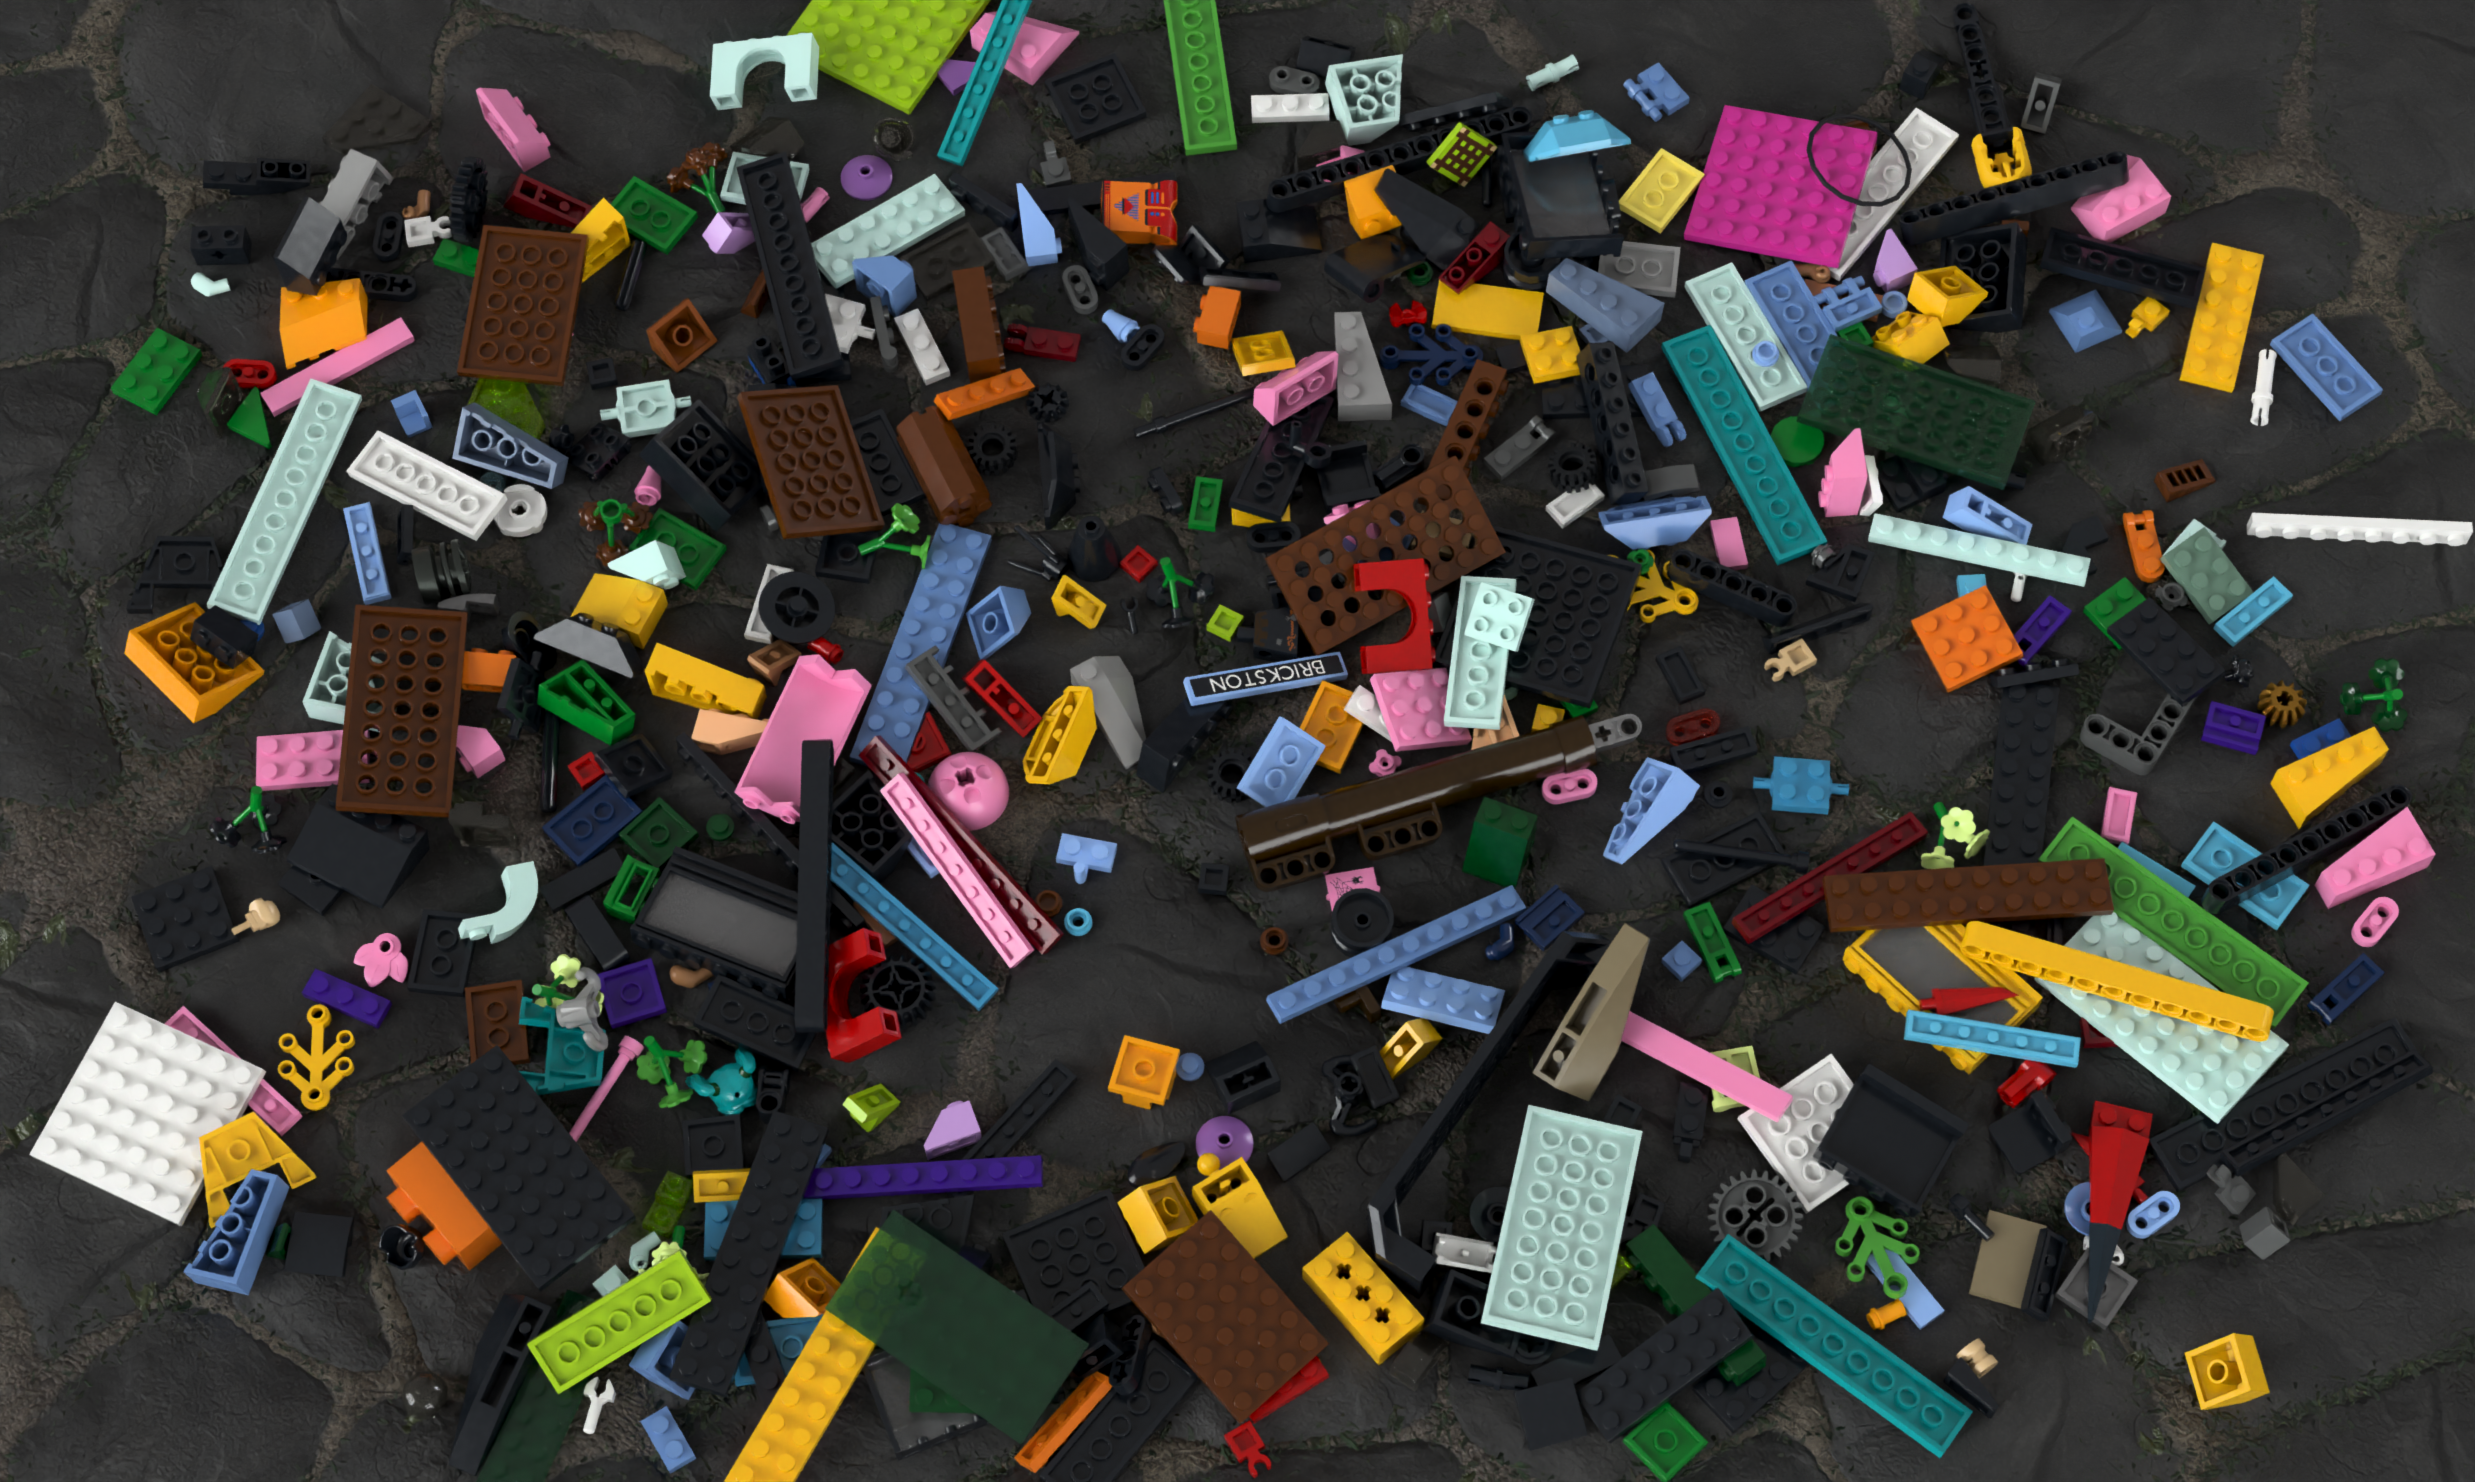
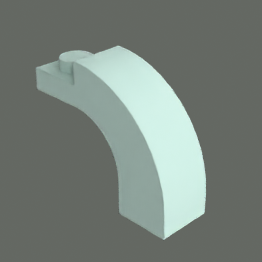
M533 861L505 867L501 875L506 892L505 906L492 914L463 919L458 928L461 939L470 937V940H478L489 934L490 942L493 944L510 937L523 925L535 904L538 893V878Z

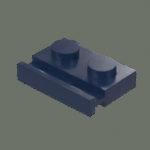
M1556 884L1515 919V925L1519 926L1544 952L1555 942L1562 931H1568L1582 919L1585 912L1566 893H1563Z

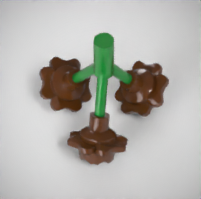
M708 142L701 148L696 147L686 153V160L680 168L673 167L667 176V183L671 186L670 192L677 193L683 187L688 190L693 189L708 198L716 214L718 212H725L726 209L715 191V170L717 169V163L722 162L723 159L728 157L725 149L721 148L718 143ZM688 169L696 170L697 174L702 177L707 190L695 185V181L689 179ZM707 169L709 170L710 182L706 175Z

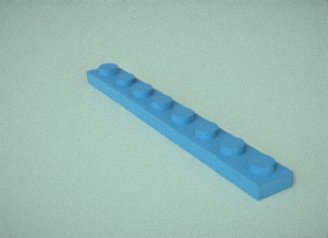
M832 843L831 881L980 1011L998 992V988Z

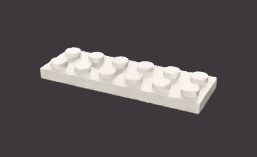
M379 430L347 469V473L351 478L402 504L413 505L414 510L475 541L478 540L508 500L504 493Z

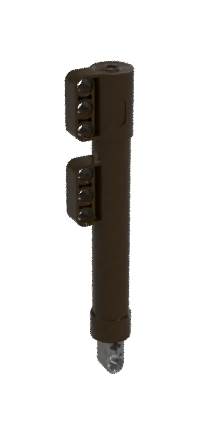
M1624 714L1588 725L1585 718L1580 715L1552 723L1548 728L1326 793L1318 794L1316 792L1237 815L1235 820L1240 842L1250 866L1255 885L1263 892H1272L1329 874L1335 863V855L1331 845L1332 840L1353 833L1357 835L1364 857L1372 861L1431 845L1438 840L1443 829L1437 809L1565 772V774L1595 766L1597 764L1596 753L1633 742L1641 732L1642 722L1636 715ZM1628 723L1632 725L1634 733L1630 735L1625 734L1621 729V724ZM1599 731L1601 735H1606L1610 733V735L1607 736L1604 742L1602 738H1596V735ZM1425 824L1432 825L1435 828L1436 834L1434 836H1426L1423 834L1421 827ZM1398 832L1407 834L1409 842L1407 844H1399L1395 839V834ZM1371 840L1379 841L1382 844V850L1380 852L1371 851L1368 847V842ZM1321 855L1325 856L1329 861V865L1325 868H1320L1315 864L1314 858ZM1293 863L1298 864L1302 868V873L1298 876H1293L1288 872L1287 866ZM1265 871L1272 872L1275 876V881L1271 884L1264 883L1260 878V874Z

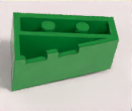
M584 659L539 685L537 700L539 706L609 746L616 744L633 733L635 713Z

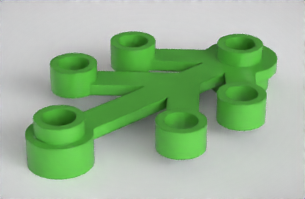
M1865 1197L1851 1199L1847 1203L1845 1210L1849 1222L1842 1237L1836 1241L1835 1251L1842 1257L1849 1256L1854 1246L1852 1240L1859 1227H1861L1865 1238L1854 1261L1847 1267L1846 1275L1848 1279L1853 1282H1859L1864 1278L1865 1265L1872 1252L1884 1277V1293L1893 1299L1903 1297L1907 1291L1908 1281L1903 1274L1894 1271L1885 1249L1901 1255L1902 1260L1907 1264H1914L1918 1261L1920 1250L1914 1244H1905L1876 1232L1873 1223L1889 1229L1892 1237L1902 1239L1907 1234V1222L1903 1219H1894L1875 1211L1873 1203ZM1863 1210L1865 1214L1858 1215L1855 1213V1211ZM1901 1226L1904 1230L1902 1232H1898L1894 1229V1227ZM1845 1243L1849 1248L1844 1250L1839 1245ZM1912 1251L1915 1253V1256L1909 1257L1905 1252ZM1858 1269L1861 1273L1854 1275L1851 1270ZM1896 1285L1900 1290L1893 1291L1890 1289V1286Z

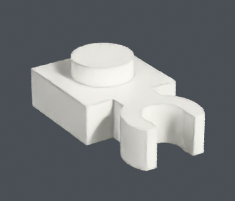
M430 216L404 220L408 247L434 244V237L437 236L443 239L452 237L450 228L442 229L444 226L451 224L448 216L440 217L435 222H432Z

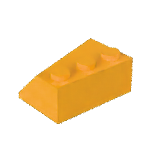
M360 278L325 282L317 296L288 291L286 287L281 288L280 335L287 370L296 367L295 363L309 358L311 361L319 358L320 353L330 349L337 351L367 339L368 297Z

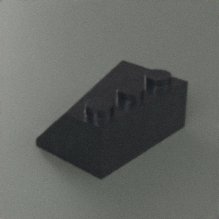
M868 770L833 803L832 843L880 884L894 871L910 844L912 835L882 795L881 789H879L872 773Z

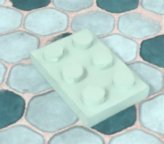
M733 152L720 194L721 201L746 205L736 167L766 157ZM790 161L801 202L810 170L809 164Z

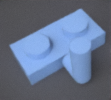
M1062 833L1056 863L1074 866L1075 881L1078 884H1083L1086 881L1088 869L1112 872L1117 843Z

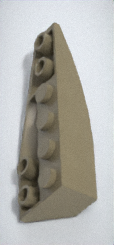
M1624 923L1559 1025L1535 1067L1534 1075L1559 1090L1590 1101L1618 1053L1650 937Z

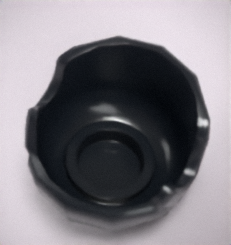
M396 1224L388 1226L381 1235L379 1248L387 1253L388 1259L386 1262L400 1270L414 1268L425 1254L422 1234L410 1225Z

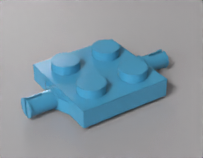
M1774 756L1773 772L1770 778L1753 777V789H1769L1772 797V810L1828 815L1831 794L1846 796L1849 794V784L1832 783L1830 761Z

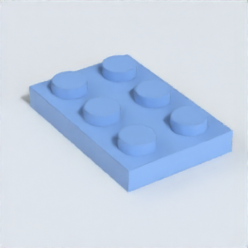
M1279 716L1238 784L1237 789L1264 807L1295 799L1326 745Z

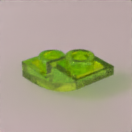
M667 1171L655 1192V1201L642 1222V1228L650 1232L654 1231L656 1234L669 1239L693 1189V1180Z

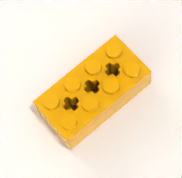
M1348 1232L1343 1234L1302 1268V1279L1378 1365L1423 1330L1425 1318ZM1342 1273L1348 1274V1275H1349V1278H1348V1279H1345L1344 1276H1343V1277L1340 1279V1278H1339V1274H1342ZM1366 1295L1368 1296V1300L1365 1301L1362 1298L1361 1301H1359L1358 1296ZM1385 1317L1388 1319L1387 1323H1384L1382 1320L1380 1323H1378L1377 1318Z

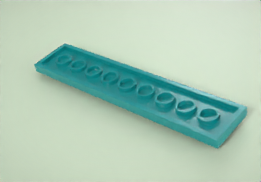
M1711 325L1663 342L1661 348L1777 566L1809 554L1819 545H1827L1828 541Z
M1727 1234L1695 1277L1706 1284L1711 1291L1719 1288L1734 1309L1939 1458L1945 1453L1973 1412L1729 1234Z

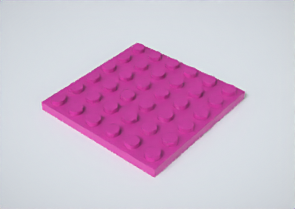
M1725 105L1703 172L1705 175L1701 179L1684 232V240L1839 268L1857 204L1839 198L1823 186L1811 169L1806 149L1809 134L1819 121ZM1830 123L1823 124L1814 135L1811 149L1815 165L1830 185L1842 194L1859 200L1877 141V132Z

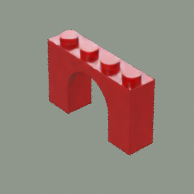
M1424 558L1353 564L1355 592L1371 590L1394 591L1406 600L1411 611L1410 627L1400 640L1387 645L1360 647L1362 674L1433 669L1432 663H1435L1436 654L1435 648L1431 646L1430 635H1433L1434 629L1432 619L1428 617V608L1431 607V595L1429 591L1426 592L1429 568L1427 564H1424Z
M862 928L829 946L828 1025L826 1034L828 1050L832 1059L851 1063L902 1038L896 1011L878 1006L853 1018L848 1008V992L857 975L886 960L881 933Z

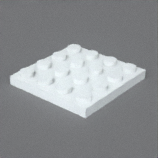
M1832 1054L1780 1088L1792 1095L1793 1101L1778 1123L1751 1108L1737 1118L1783 1183H1789L1788 1190L1790 1192L1796 1191L1797 1197L1795 1199L1797 1202H1801V1208L1806 1214L1849 1185L1843 1179L1844 1175L1834 1169L1830 1171L1818 1164V1159L1813 1157L1814 1152L1854 1085Z

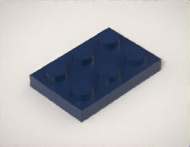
M605 775L542 828L550 839L579 867L615 840L619 833L643 811L629 797L625 799L609 777Z

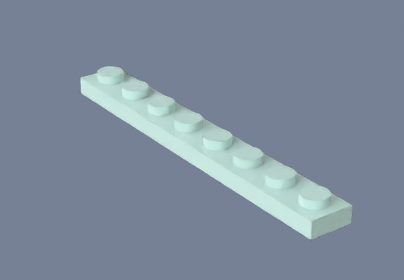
M1874 513L1868 542L2082 587L2085 586L2091 559Z

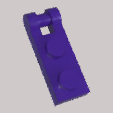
M2051 595L2047 597L2014 635L2018 645L2023 642L2029 647L2026 651L2021 649L2023 658L2018 661V664L2024 668L2025 664L2032 661L2034 656L2071 615L2072 611Z

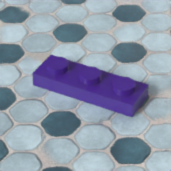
M318 969L314 970L302 991L305 998L377 1029L381 1026L392 1006L390 1000Z

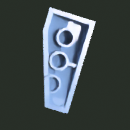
M1647 757L1629 787L1632 790L1629 802H1623L1621 811L1624 813L1622 820L1614 826L1603 856L1619 864L1626 862L1686 809L1693 800L1700 785L1680 768Z

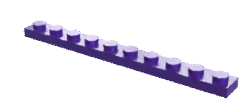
M1041 1155L816 1168L803 1199L824 1200L1043 1187V1158Z

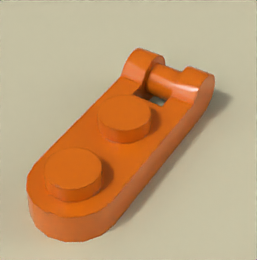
M2144 510L2141 514H2133V512L2124 513L2123 525L2135 572L2141 581L2146 583L2157 582L2164 572L2165 565L2160 560L2162 553L2154 526L2152 510ZM2143 524L2144 530L2136 531L2135 525Z

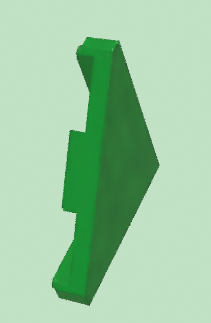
M254 386L231 417L227 426L230 430L270 449L272 445L260 391Z

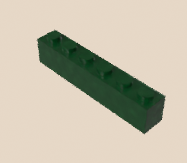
M1654 1224L1626 1244L1625 1259L1634 1271L1639 1270L1643 1274L1647 1287L1653 1293L1656 1291L1663 1298L1662 1303L1670 1314L1676 1313L1679 1317L1712 1292L1706 1284L1695 1278L1697 1275ZM1751 1339L1720 1362L1718 1369L1727 1381L1732 1380L1738 1387L1766 1366V1354Z

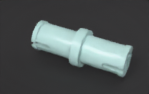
M1570 55L1554 64L1548 63L1544 69L1526 76L1527 84L1532 91H1535L1537 88L1550 82L1556 83L1560 81L1561 77L1579 70L1578 62L1574 55Z

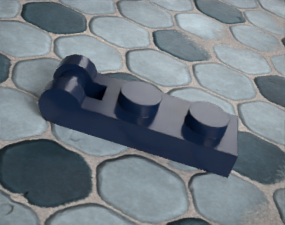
M2362 953L2316 995L2307 1007L2313 1012L2317 1011L2323 1017L2322 1021L2327 1026H2330L2347 1008L2374 985L2385 972L2366 954ZM2328 998L2336 1005L2333 1009H2330L2324 1003Z

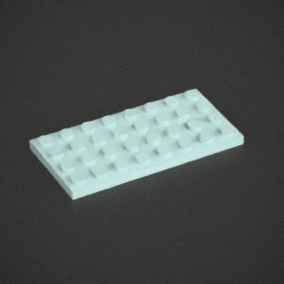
M2115 912L2112 915L2092 916L2064 945L2219 991L2170 952L2119 918ZM2037 977L2034 978L2038 984L2080 1017L2087 1020L2089 1024L2111 1039L2117 1046L2217 1124L2289 1046L2287 1042L2271 1030L2266 1041H2252Z
M1528 1105L1481 1319L1482 1324L1598 1350L1642 1131Z

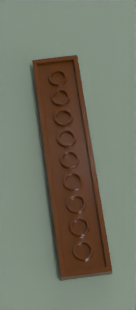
M2105 858L1824 876L1822 880L1830 932L1967 924L1971 921L1987 923L2112 915L2114 911Z

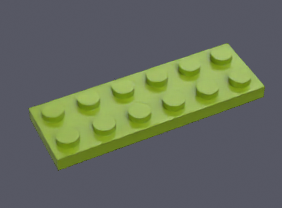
M679 1249L530 1340L527 1346L556 1392L560 1394L711 1302L712 1298L682 1250Z

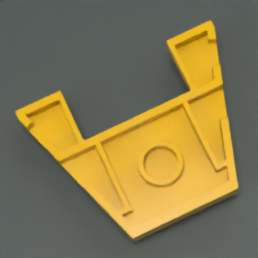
M254 1111L199 1137L209 1225L211 1228L215 1227V1223L220 1215L224 1216L231 1206L223 1189L245 1179L251 1169L262 1171L276 1163H280L292 1189L317 1178L316 1174Z

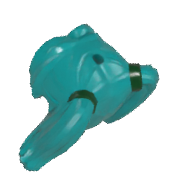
M741 1047L735 1052L736 1063L723 1065L714 1071L708 1079L698 1074H693L685 1080L688 1087L694 1089L700 1096H709L718 1107V1111L723 1115L740 1114L744 1108L756 1104L758 1088L751 1076L756 1068L755 1058L748 1050Z

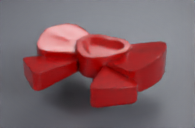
M1412 301L1411 309L1402 311L1398 303L1389 308L1390 323L1393 327H1399L1403 324L1411 326V323L1414 322L1425 324L1427 321V310L1422 303Z

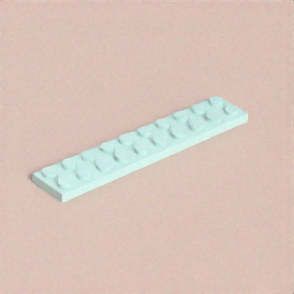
M310 379L207 602L208 609L216 605L233 617L251 621L258 625L261 624L362 401L360 394Z

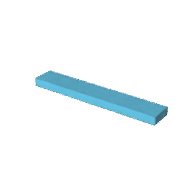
M1909 1009L1906 1013L1904 1040L2074 1068L2078 1066L2080 1037Z

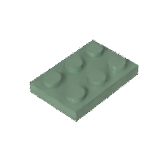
M2205 527L2160 558L2208 624L2217 620L2254 593Z

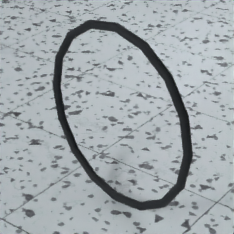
M1835 114L1820 120L1810 132L1806 151L1811 169L1823 186L1839 198L1859 206L1882 207L1899 200L1908 189L1912 168L1907 151L1895 134L1879 122L1858 114ZM1836 119H1857L1876 126L1888 135L1903 154L1907 168L1905 184L1896 196L1881 202L1860 201L1842 194L1830 185L1817 169L1811 150L1814 135L1823 124Z

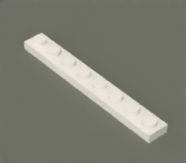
M2252 513L2246 525L2247 535H2256L2259 538L2283 536L2286 539L2306 537L2313 540H2323L2325 538L2338 539L2340 541L2366 540L2370 543L2379 541H2393L2397 544L2420 542L2423 545L2444 543L2450 546L2467 544L2473 533L2472 522Z

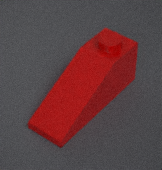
M981 659L962 678L1022 738L1043 719L985 659Z

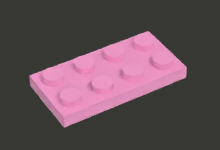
M343 730L258 736L256 786L261 787L262 791L331 786L332 783L338 785ZM366 730L364 735L370 739V732ZM370 754L362 757L361 760L365 764H370ZM369 779L362 780L359 784L369 783Z

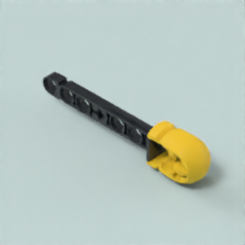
M1960 3L1953 10V22L1956 33H1958V41L1970 88L1967 91L1978 130V135L1973 139L1971 147L1979 178L1985 189L2032 175V167L2021 129L2010 126L2000 84L1995 83L1976 8L1970 3ZM1962 12H1969L1972 15L1969 19L1964 20L1958 17ZM1968 32H1973L1977 34V37L1972 40H1967L1963 37V35ZM1977 52L1982 55V58L1971 60L1968 56L1971 53ZM1981 68L1984 79H1979L1977 69ZM1986 93L1993 96V99L1984 102L1979 99V96ZM1989 114L1998 116V120L1995 122H1987L1984 118ZM2006 149H2012L2013 158L2009 157L2007 152L1995 154L1994 161L1988 158V153ZM2015 159V169H2012L2011 165L2014 164ZM1993 168H1997L1998 172H1993Z

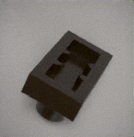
M1367 985L1334 999L1341 1013L1359 1005L1370 1024L1381 1019V1008Z

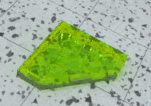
M478 379L467 405L475 402L534 438L540 439L545 424L524 382Z

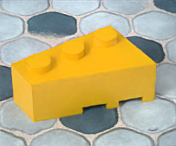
M604 198L571 232L574 234H585L589 237L582 283L631 246L624 217Z

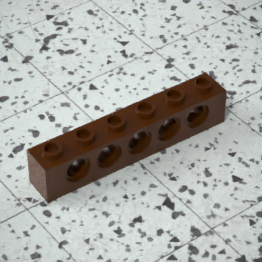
M1479 359L1476 360L1428 469L1456 455V457L1460 458L1458 461L1466 477H1469L1471 468H1468L1471 460L1476 461L1481 447L1478 444L1481 439L1485 440L1490 429L1489 419L1490 417L1495 418L1500 403L1497 401L1500 395L1505 396L1509 386V381L1506 380L1507 369ZM1480 392H1488L1489 394L1482 395ZM1477 413V414H1479L1480 416L1473 417V416H1471V415H1469V414ZM1461 435H1468V436H1470V438L1464 439V438H1461L1460 436H1461ZM1440 485L1438 487V498L1443 501L1449 498L1450 490L1447 486ZM1418 498L1419 504L1427 506L1424 499Z

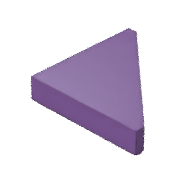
M947 59L938 71L937 77L954 96L965 89L976 62Z

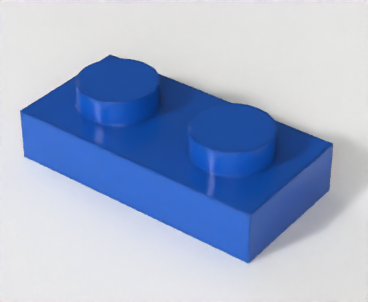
M2336 719L2292 740L2289 746L2300 760L2352 736L2341 720Z

